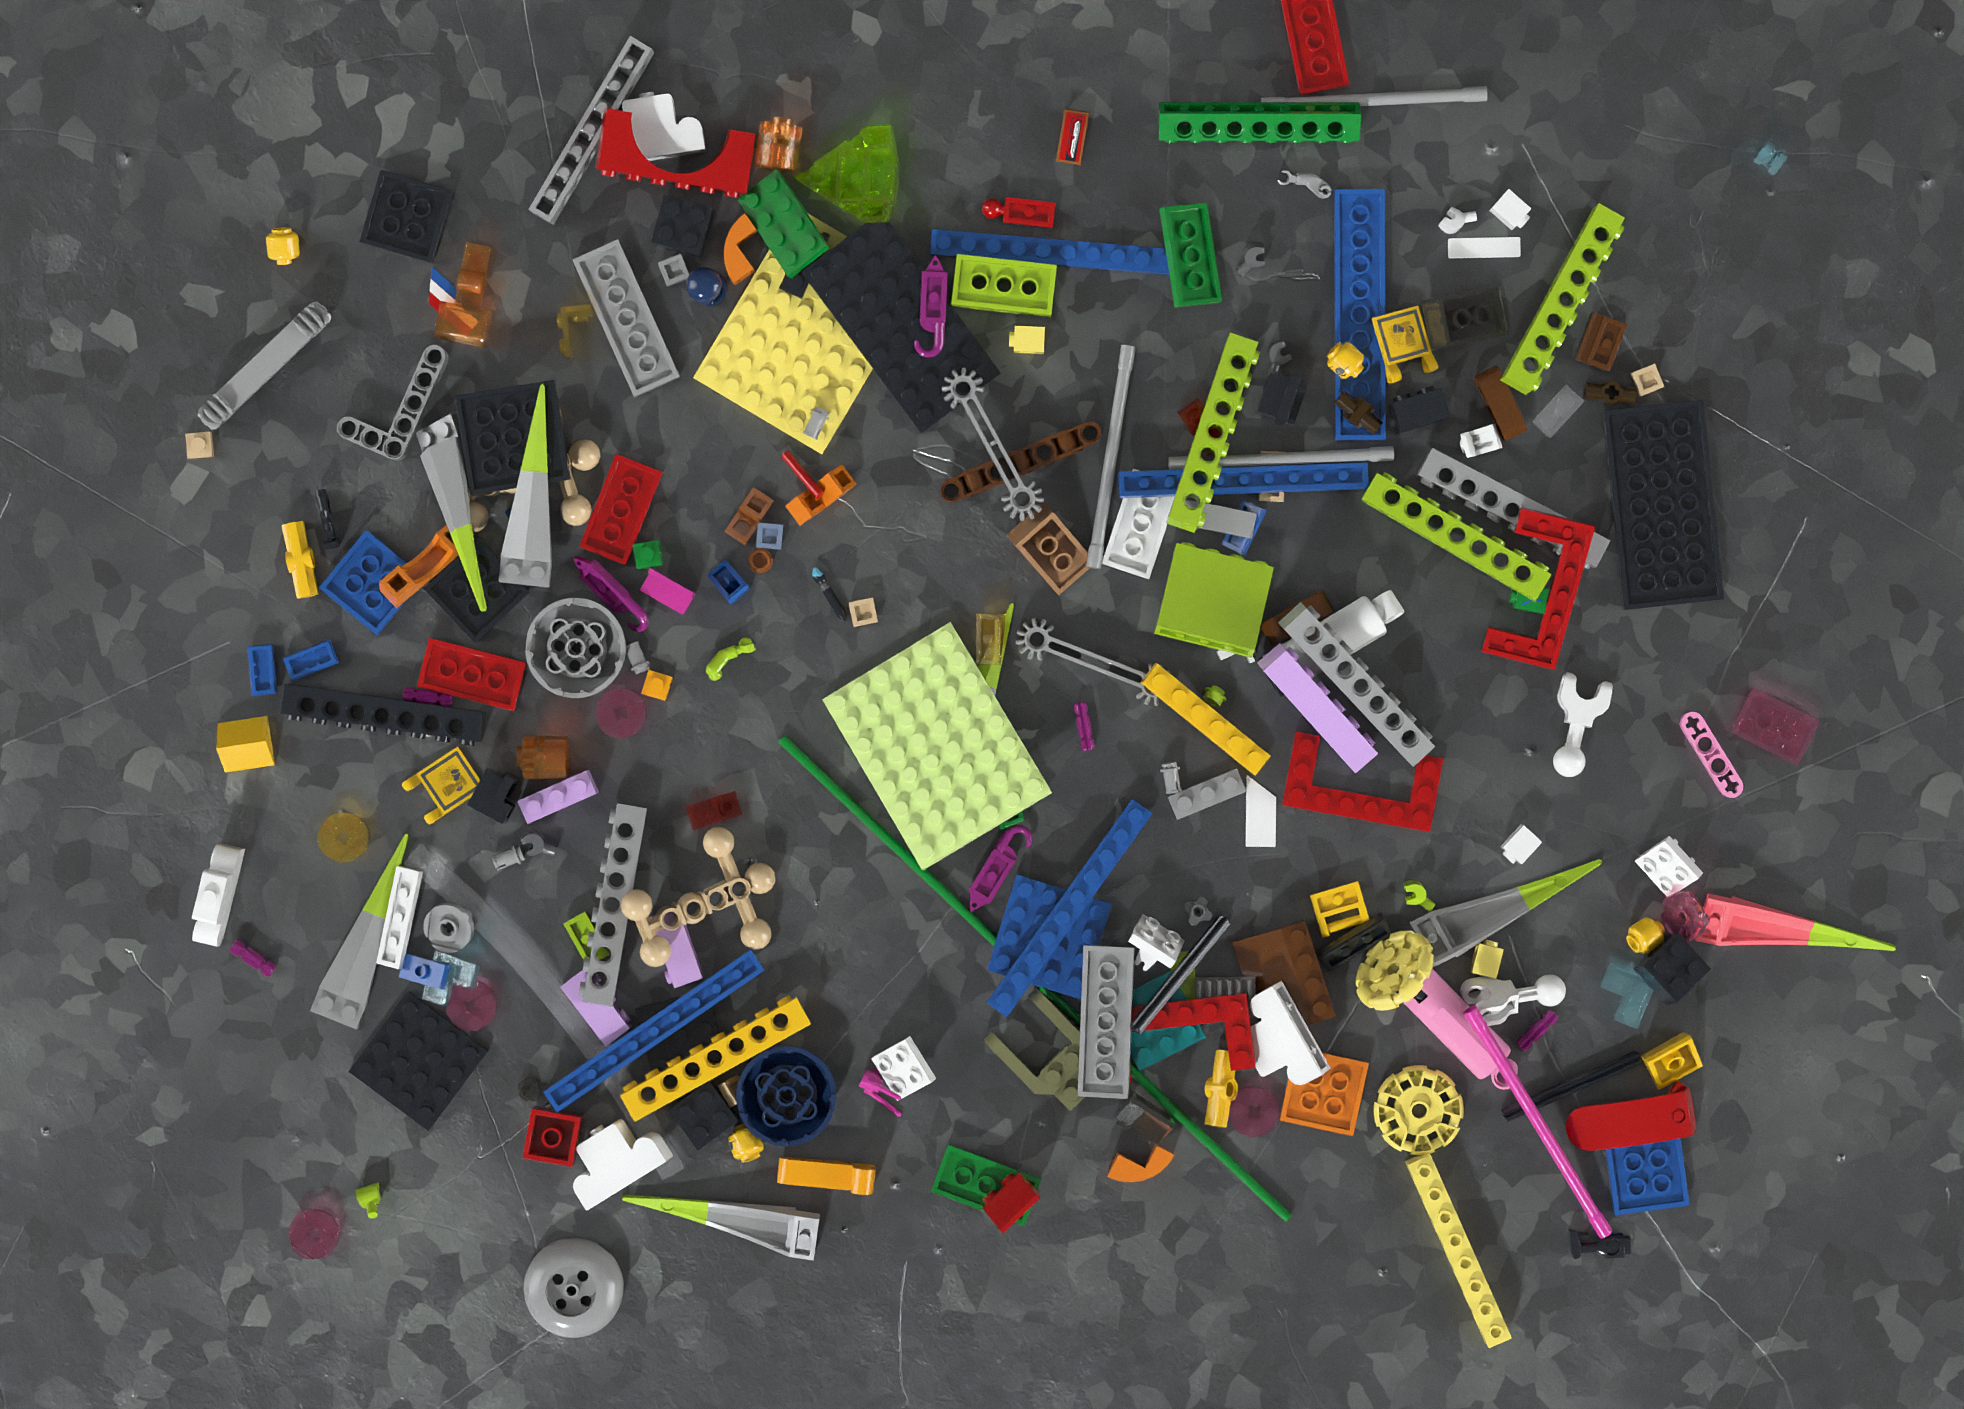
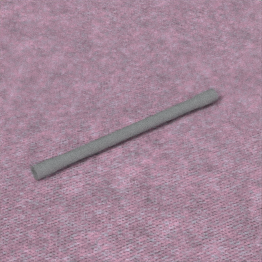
M1487 87L1289 98L1264 97L1261 98V102H1360V106L1457 101L1482 102L1487 101Z
M1121 345L1113 408L1092 540L1089 545L1086 567L1101 569L1104 552L1103 544L1130 374L1133 369L1136 347L1130 345Z
M1380 446L1365 449L1226 455L1225 458L1220 457L1218 465L1222 466V468L1356 461H1394L1393 446ZM1188 456L1168 457L1169 470L1184 469ZM1213 456L1201 457L1204 461L1209 462L1213 460Z

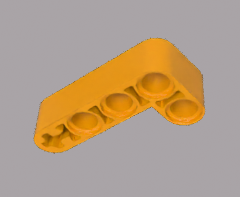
M779 1157L777 1183L851 1190L853 1194L873 1195L876 1166L808 1158Z

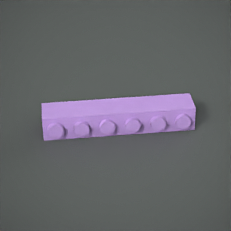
M1279 643L1257 662L1258 665L1347 765L1357 773L1378 754L1372 747L1376 743L1367 733L1362 735L1357 730L1361 726L1351 715L1347 718L1342 713L1346 709L1336 698L1333 701L1330 700L1327 696L1330 691L1321 681L1317 684L1314 682L1312 677L1315 674L1306 664L1301 667L1297 663L1300 657L1290 646L1285 649Z

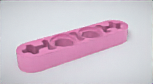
M1697 712L1684 713L1680 718L1679 725L1723 796L1729 798L1739 796L1743 791L1742 780L1703 717ZM1689 716L1692 719L1697 718L1698 721L1695 723L1698 731L1705 730L1704 733L1698 734L1694 739L1691 735L1696 734L1692 727L1687 728L1685 725L1688 723L1687 718ZM1702 737H1708L1711 740V748L1708 751H1702L1698 747V742ZM1716 758L1722 759L1725 764L1724 769L1719 773L1714 772L1711 767L1712 761ZM1730 771L1731 775H1728L1727 778L1730 782L1737 783L1734 787L1735 792L1726 791L1727 782L1725 779L1719 781L1718 777L1724 776Z

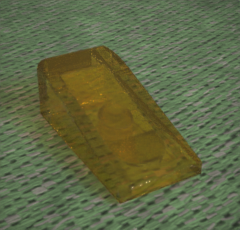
M977 614L976 664L1001 665L1005 614Z

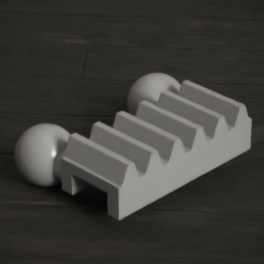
M1256 976L1195 978L1196 998L1246 992L1250 1023L1255 1024L1261 1019L1256 1017L1250 1009V1002L1256 996Z

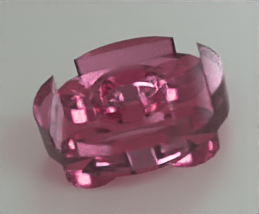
M625 688L614 689L605 693L598 701L596 706L597 721L602 731L611 737H630L636 734L644 725L646 706L641 697L634 691ZM624 706L626 708L625 712L628 714L627 718L616 719L615 709H621Z
M1692 891L1675 892L1667 896L1662 902L1664 912L1661 914L1664 926L1670 934L1678 932L1686 942L1700 937L1704 933L1706 926L1710 923L1709 916L1705 913L1701 903Z
M467 981L457 985L447 998L446 1013L448 1017H450L454 1025L466 1031H477L487 1026L497 1012L496 998L492 989L480 981ZM472 999H475L477 1001L475 1005L478 1007V1010L468 1012L465 1005L466 1001L470 1002Z
M1246 1087L1238 1091L1236 1098L1231 1101L1229 1118L1234 1128L1241 1134L1251 1138L1263 1136L1269 1133L1276 1125L1279 1118L1278 1104L1274 1096L1266 1089ZM1251 1105L1254 1108L1259 1106L1261 1109L1258 1112L1260 1116L1257 1118L1254 1116L1248 1117L1247 1114L1250 1112L1248 1107Z
M309 1209L300 1213L291 1222L289 1227L290 1245L293 1251L302 1258L312 1260L323 1258L329 1255L337 1246L340 1227L334 1217L328 1212L320 1209ZM309 1228L311 1230L317 1228L320 1239L310 1240Z

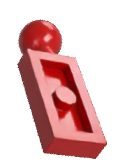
M1006 197L1005 205H1001L998 200L991 198L983 203L982 212L991 219L1004 215L1003 223L1053 229L1055 203Z

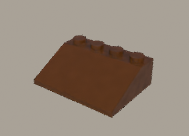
M1303 919L1232 942L1242 976H1256V995L1282 981L1306 1025L1336 1017L1306 922Z

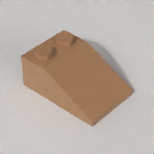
M1042 503L1039 506L1042 509L1040 513L1035 510L1032 512L1034 519H1030L1027 516L1024 521H1021L1006 536L1050 587L1060 595L1090 569L1086 567L1088 552L1054 512Z

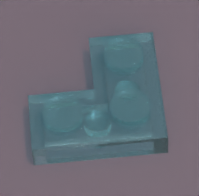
M435 951L433 961L450 965L445 989L441 990L425 985L422 999L441 1006H447L453 984L468 989L475 988L481 965L448 953Z
M1608 964L1599 987L1622 996L1613 1020L1638 1029L1653 989L1642 977Z

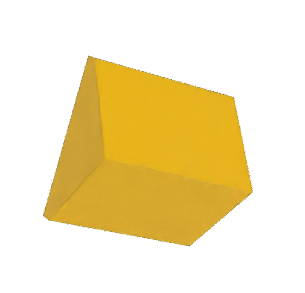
M268 716L217 724L216 749L225 772L275 765Z
M1685 1032L1640 1055L1659 1090L1703 1066L1691 1036Z

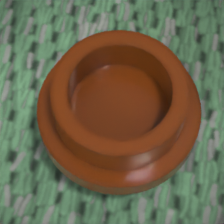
M758 548L749 554L748 565L754 572L765 573L772 567L773 558L766 549Z

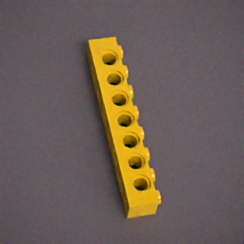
M788 995L777 1001L778 1006L769 1011L768 1007L760 1010L754 1014L756 1019L748 1023L745 1019L732 1026L734 1031L727 1035L723 1031L712 1037V1043L703 1047L702 1044H699L689 1050V1056L683 1059L678 1056L667 1062L668 1067L659 1072L658 1068L645 1074L646 1079L637 1084L636 1080L622 1087L624 1092L620 1094V1097L634 1122L811 1025L796 996L791 998ZM779 1013L785 1014L788 1018L786 1025L782 1027L776 1026L773 1022L774 1016ZM758 1025L764 1027L766 1030L765 1036L761 1039L754 1038L751 1034L753 1027ZM733 1038H740L744 1042L741 1050L734 1051L730 1048L729 1043ZM717 1050L721 1053L722 1058L718 1063H711L708 1060L707 1055L710 1051ZM688 1063H697L700 1071L696 1075H689L685 1070ZM672 1074L676 1076L678 1080L677 1085L674 1087L665 1086L663 1079L666 1075ZM652 1087L656 1092L655 1097L650 1100L643 1098L641 1095L642 1089Z

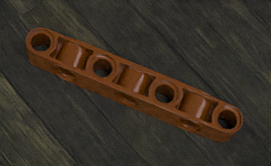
M1085 422L1008 453V456L1019 477L1096 444L1101 438V428L1095 422ZM1086 427L1096 429L1097 437L1094 440H1087L1083 436V430ZM1047 446L1051 450V456L1045 460L1040 459L1036 453L1039 447ZM999 458L998 462L1005 469L1008 481L1015 479L1005 459ZM991 460L946 480L941 485L940 493L945 501L954 503L1004 484L1002 478L996 479L992 477L990 471L995 464ZM950 484L956 485L959 489L958 495L954 498H948L944 493L946 486Z

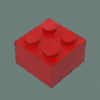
M540 1106L531 1108L522 1158L572 1167L576 1160V1147L579 1144L584 1114L563 1110L556 1112L555 1109Z

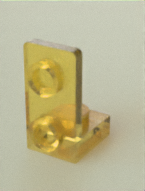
M591 304L560 307L561 313L557 314V324L559 329H563V338L559 339L561 354L565 353L567 359L573 358L569 319L573 318V322L588 321V317L594 316Z

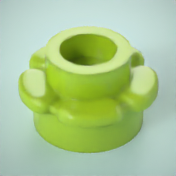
M1212 685L1211 688L1206 687L1204 689L1203 699L1207 703L1220 707L1223 701L1226 702L1225 691L1220 687Z

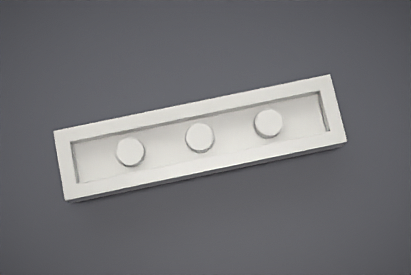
M404 866L396 867L376 961L377 964L403 969L423 871Z

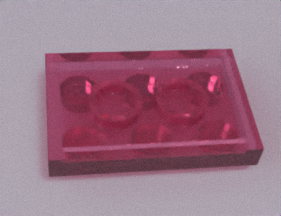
M1751 687L1729 732L1798 766L1820 721Z

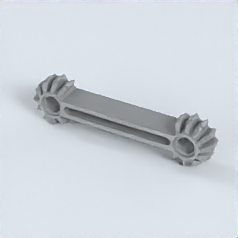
M318 301L312 302L305 307L275 338L203 404L198 411L201 421L211 430L217 429L225 423L255 392L326 327L331 320V315L327 312L328 310L323 305L321 306Z
M962 368L961 376H958L957 371L953 370L952 375L955 379L952 380L950 377H945L944 379L946 383L951 385L942 386L943 392H951L944 397V400L950 401L954 398L951 403V408L953 409L958 403H962L1011 494L1010 496L1001 497L1002 502H1010V504L1003 507L1004 511L1006 512L1013 508L1014 510L1010 515L1012 519L1016 517L1017 513H1020V521L1025 520L1024 513H1028L1029 518L1034 519V514L1031 510L1034 509L1039 513L1042 510L1035 503H1044V498L1035 497L1042 493V489L1037 488L1032 491L1035 482L1031 481L1028 487H1026L1020 479L976 397V393L985 392L984 387H976L983 382L982 378L973 380L976 375L974 370L970 372L969 376H966V368ZM959 384H968L971 388L970 392L965 396L959 395L956 392ZM969 402L975 403L988 427L987 431L983 432L980 429L968 406ZM999 458H1004L1018 483V487L1013 488L998 462ZM1021 493H1025L1030 497V502L1026 506H1019L1015 502L1016 497Z
M1033 618V628L1030 629L1029 625L1024 622L1022 625L1027 632L1017 631L1018 635L1025 636L1024 640H1016L1017 645L1023 643L1026 645L1020 650V653H1025L1027 649L1031 650L1028 654V659L1031 660L1034 652H1037V659L1042 660L1041 651H1047L1137 686L1142 690V692L1136 695L1137 699L1147 695L1144 704L1148 705L1150 698L1153 697L1154 705H1159L1158 697L1144 685L1110 672L1109 667L1114 665L1140 675L1142 679L1146 673L1049 636L1048 632L1052 631L1054 626L1051 625L1046 630L1043 629L1046 624L1045 619H1042L1040 627H1037L1036 618ZM1034 632H1040L1044 636V643L1039 647H1035L1030 643V636ZM1050 642L1063 645L1080 652L1081 658L1076 659L1050 649L1048 645ZM1148 664L1149 670L1152 668L1153 664Z

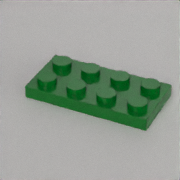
M775 169L751 188L747 194L738 199L789 278L792 279L830 248L779 170Z
M1207 203L1160 208L1174 307L1222 302Z
M948 1144L931 1192L984 1211L982 1209V1205L985 1203L983 1198L993 1189L997 1192L1003 1186L1001 1181L1010 1172L1015 1174L1018 1169ZM1019 1170L1038 1190L1042 1178ZM1031 1207L1015 1222L1016 1224L1025 1226Z

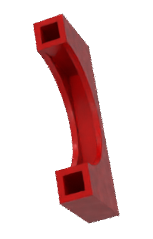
M609 108L604 109L595 166L596 170H601V175L616 177V173L625 174L627 180L639 182L641 177L651 179V184L665 186L666 181L676 183L675 188L690 190V186L700 187V192L715 194V190L725 191L724 196L739 198L740 194H747L755 141L754 133L727 130L721 150L709 164L691 173H671L652 164L638 148L632 131V112Z

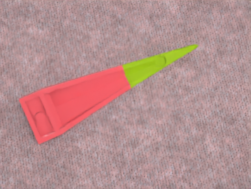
M1707 894L1695 933V941L1718 946L1815 945L1896 950V946L1890 943L1732 896L1728 898L1713 894Z

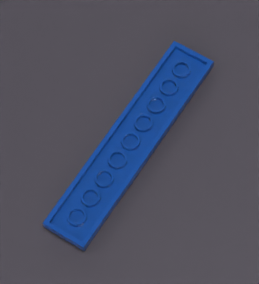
M1335 189L1334 346L1338 342H1350L1364 355V360L1361 364L1364 366V369L1357 377L1353 378L1350 376L1342 379L1335 373V401L1344 390L1354 399L1359 396L1375 409L1373 414L1383 422L1380 428L1372 435L1362 426L1360 429H1357L1342 416L1345 412L1335 404V441L1386 440V370L1372 318L1385 315V189Z

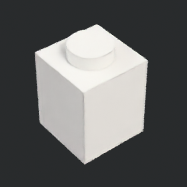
M1508 189L1489 211L1508 228L1513 230L1516 226L1521 228L1529 220L1530 216L1527 213L1531 208Z
M1520 824L1501 845L1505 850L1502 854L1512 864L1516 861L1523 864L1542 842L1529 829Z

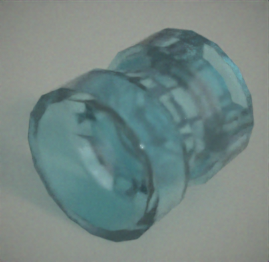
M1768 141L1756 155L1753 162L1759 166L1763 165L1767 168V172L1774 176L1785 163L1788 155L1783 151H1777L1775 145Z

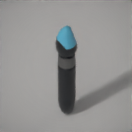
M814 567L812 570L814 581L820 586L836 616L840 620L846 621L845 610L826 581L825 575Z

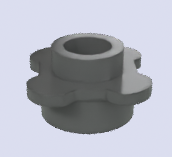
M1200 897L1197 901L1185 903L1184 910L1188 912L1191 925L1195 926L1200 921H1209L1212 918V912L1208 910L1206 898ZM1196 909H1200L1199 914L1196 913Z

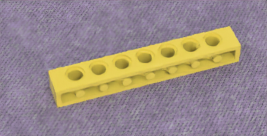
M1429 1153L1418 1155L1405 1161L1485 1344L1488 1348L1512 1339Z

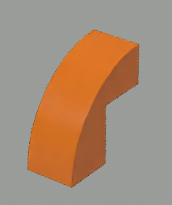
M745 213L731 227L724 246L726 270L734 285H737L755 272L738 247L758 233Z
M843 465L830 471L816 483L824 492L821 498L816 499L807 489L786 505V508L800 526L857 485Z
M1156 1143L1145 1165L1117 1152L1107 1172V1177L1122 1182H1139L1149 1179L1160 1173L1171 1162L1174 1152Z

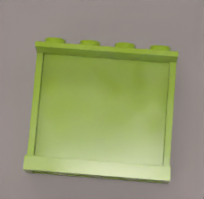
M1187 542L1176 543L1154 634L1252 658L1256 648L1274 567L1268 566L1263 561L1252 562L1244 560L1239 555H1223L1218 550L1211 548L1199 549Z

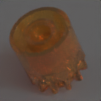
M773 116L771 117V122L761 121L754 166L773 171L777 169L780 172H796L802 127H796V125H793L794 120L784 117Z
M524 736L523 746H517L516 750L517 769H522L524 779H568L570 768L568 736Z

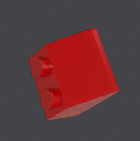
M1019 1170L1015 1174L1010 1172L1001 1181L1003 1186L997 1192L993 1189L983 1198L985 1203L982 1205V1209L1002 1233L1009 1229L1040 1199L1039 1191Z

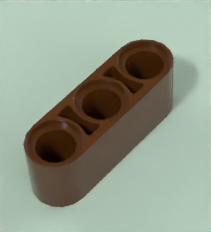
M1496 365L1475 375L1474 380L1494 424H1496L1497 430L1505 442L1526 432L1527 426L1508 385L1500 381L1503 374Z
M1323 589L1300 601L1306 608L1311 605L1320 615L1317 620L1335 611ZM1300 602L1261 623L1260 627L1271 646L1290 637L1278 622Z

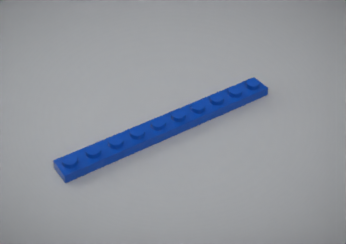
M932 229L930 255L957 257V254L1057 266L1169 275L1165 248Z
M1368 463L1222 468L1218 481L1213 480L1210 488L1214 489L1213 495L1368 489ZM1183 469L1118 472L1119 498L1175 496ZM1193 476V480L1196 484H1205V478L1203 476Z
M1131 799L987 1000V1004L1005 1017L1010 1014L1153 813Z
M750 949L543 1091L544 1095L555 1111L559 1112L762 973L765 969Z

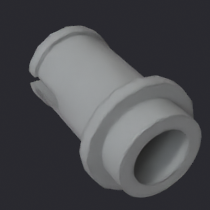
M816 406L814 410L811 409L810 411L812 415L803 434L817 440L826 419L829 420L827 417L829 412Z
M636 641L627 645L626 653L633 667L631 671H635L636 675L649 670L648 664L650 662L646 661L639 642Z
M1176 761L1163 763L1162 769H1160V772H1163L1166 794L1182 791L1178 775L1180 766H1177Z
M514 845L508 851L493 855L492 860L495 868L499 871L516 863L522 864L526 857L522 847Z

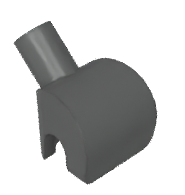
M1253 241L1245 246L1243 251L1245 261L1236 269L1241 276H1244L1252 267L1265 265L1264 257H1257L1258 254L1265 253L1262 242Z
M1283 340L1270 344L1267 349V357L1271 361L1267 372L1268 375L1270 373L1277 375L1280 366L1292 359L1288 353L1280 354V350L1286 347Z
M529 831L520 839L523 845L526 843L533 844V847L528 849L527 854L529 856L539 854L540 852L553 856L555 854L557 846L545 843L544 836L539 831Z

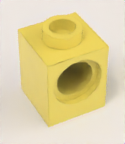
M1015 326V332H1010L1009 347H1014V353L1044 354L1045 327Z
M1485 939L1483 943H1478L1475 946L1470 972L1497 978L1504 951L1498 947V942Z

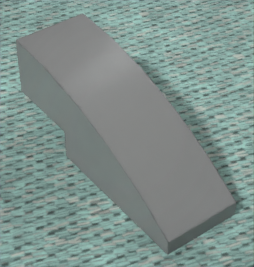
M1185 499L1188 507L1196 508L1198 506L1197 501ZM1205 503L1202 512L1207 513L1203 526H1198L1197 528L1252 539L1257 514Z

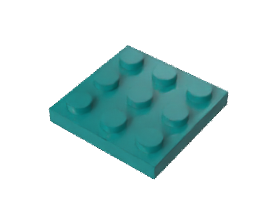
M1171 970L1133 989L1132 1006L1145 1005L1173 971ZM1181 987L1176 990L1167 1002L1187 999ZM1200 1024L1147 1030L1141 1034L1131 1032L1130 1054L1140 1071L1206 1038V1034Z

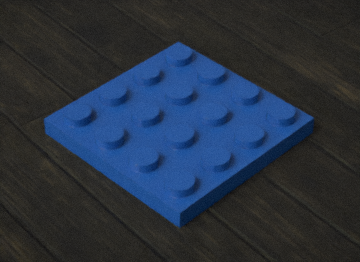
M1020 875L1015 876L987 967L988 971L1004 976L1007 974L1066 891L1065 889ZM1092 898L1031 984L1081 999L1083 945H1100L1112 904Z

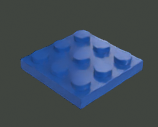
M365 530L319 588L374 634L379 635L403 606L401 604L396 608L380 592L379 581L398 565L401 566L407 562L371 532Z
M1681 1138L1605 1149L1614 1215L1690 1205Z

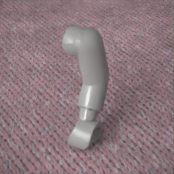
M1280 170V172L1288 175V179L1285 182L1277 180L1279 184L1287 185L1291 182L1295 183V185H1306L1321 199L1331 196L1332 189L1330 185L1318 175L1304 172L1291 174L1287 170Z

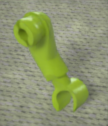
M744 637L739 641L738 646L733 645L719 650L706 666V674L709 675V678L712 681L719 680L722 677L721 669L728 660L738 657V654L754 652L756 648L751 639Z

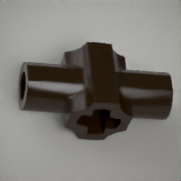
M1608 381L1605 384H1585L1584 398L1602 400L1605 405H1612L1616 402L1635 403L1637 388L1619 386L1618 382ZM1609 387H1612L1611 390L1616 392V396L1611 397V399H1609L1608 394H1605V390H1608Z
M1344 390L1334 402L1345 412L1342 416L1357 429H1360L1362 426L1373 435L1383 424L1373 414L1375 409L1359 396L1354 399Z

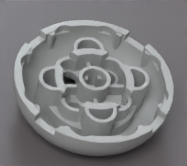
M567 598L548 605L535 617L527 633L525 654L533 676L543 687L563 697L583 698L599 693L615 680L625 660L626 642L622 627L607 608L592 600ZM577 625H581L584 628V633L581 636H577L574 633V628ZM557 641L564 642L565 648L563 651L555 650L554 645ZM579 643L582 646L579 653L574 652V644ZM592 645L599 646L600 652L598 655L594 656L590 653L589 649ZM573 660H577L580 663V669L577 671H573L570 668V663Z
M564 1238L544 1247L531 1261L524 1279L525 1302L532 1317L547 1331L566 1338L585 1337L604 1328L616 1315L623 1298V1276L617 1261L598 1243L584 1238ZM580 1271L588 1273L586 1281H581L578 1278ZM555 1274L563 1276L564 1279L561 1284H556L553 1280ZM569 1286L576 1288L575 1294H571V1291L568 1292ZM589 1296L591 1304L588 1306L583 1305L581 1298ZM564 1299L567 1305L565 1308L560 1309L557 1307L556 1301Z

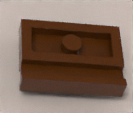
M1592 312L1574 360L1610 372L1627 324Z

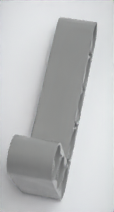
M431 345L425 349L388 433L353 417H344L337 424L338 434L346 440L397 461L404 459L412 446L416 432L419 430L447 366L449 357L446 350L437 345ZM438 350L442 354V359L439 363L433 364L430 361V355ZM428 373L431 375L432 381L430 385L423 387L420 384V378L423 374ZM415 396H419L422 404L420 408L413 410L410 407V400ZM404 419H409L412 427L410 431L403 433L400 429V423ZM348 422H353L356 426V430L352 435H346L344 427ZM371 432H376L379 440L375 445L371 446L367 442V437ZM394 442H399L402 447L401 452L393 456L390 452V446Z

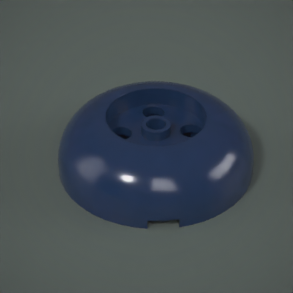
M777 1046L761 1052L744 1068L736 1090L737 1106L742 1121L759 1139L777 1146L798 1145L815 1138L828 1125L836 1106V1086L829 1068L818 1056L796 1046ZM781 1072H786L789 1075L787 1082H781L778 1079V1075ZM807 1086L810 1089L809 1095L802 1096L799 1093L800 1087ZM790 1090L792 1097L789 1099L784 1098L783 1091ZM767 1093L775 1095L773 1103L765 1101L764 1097ZM794 1107L796 1110L795 1116H787L785 1113L786 1108Z

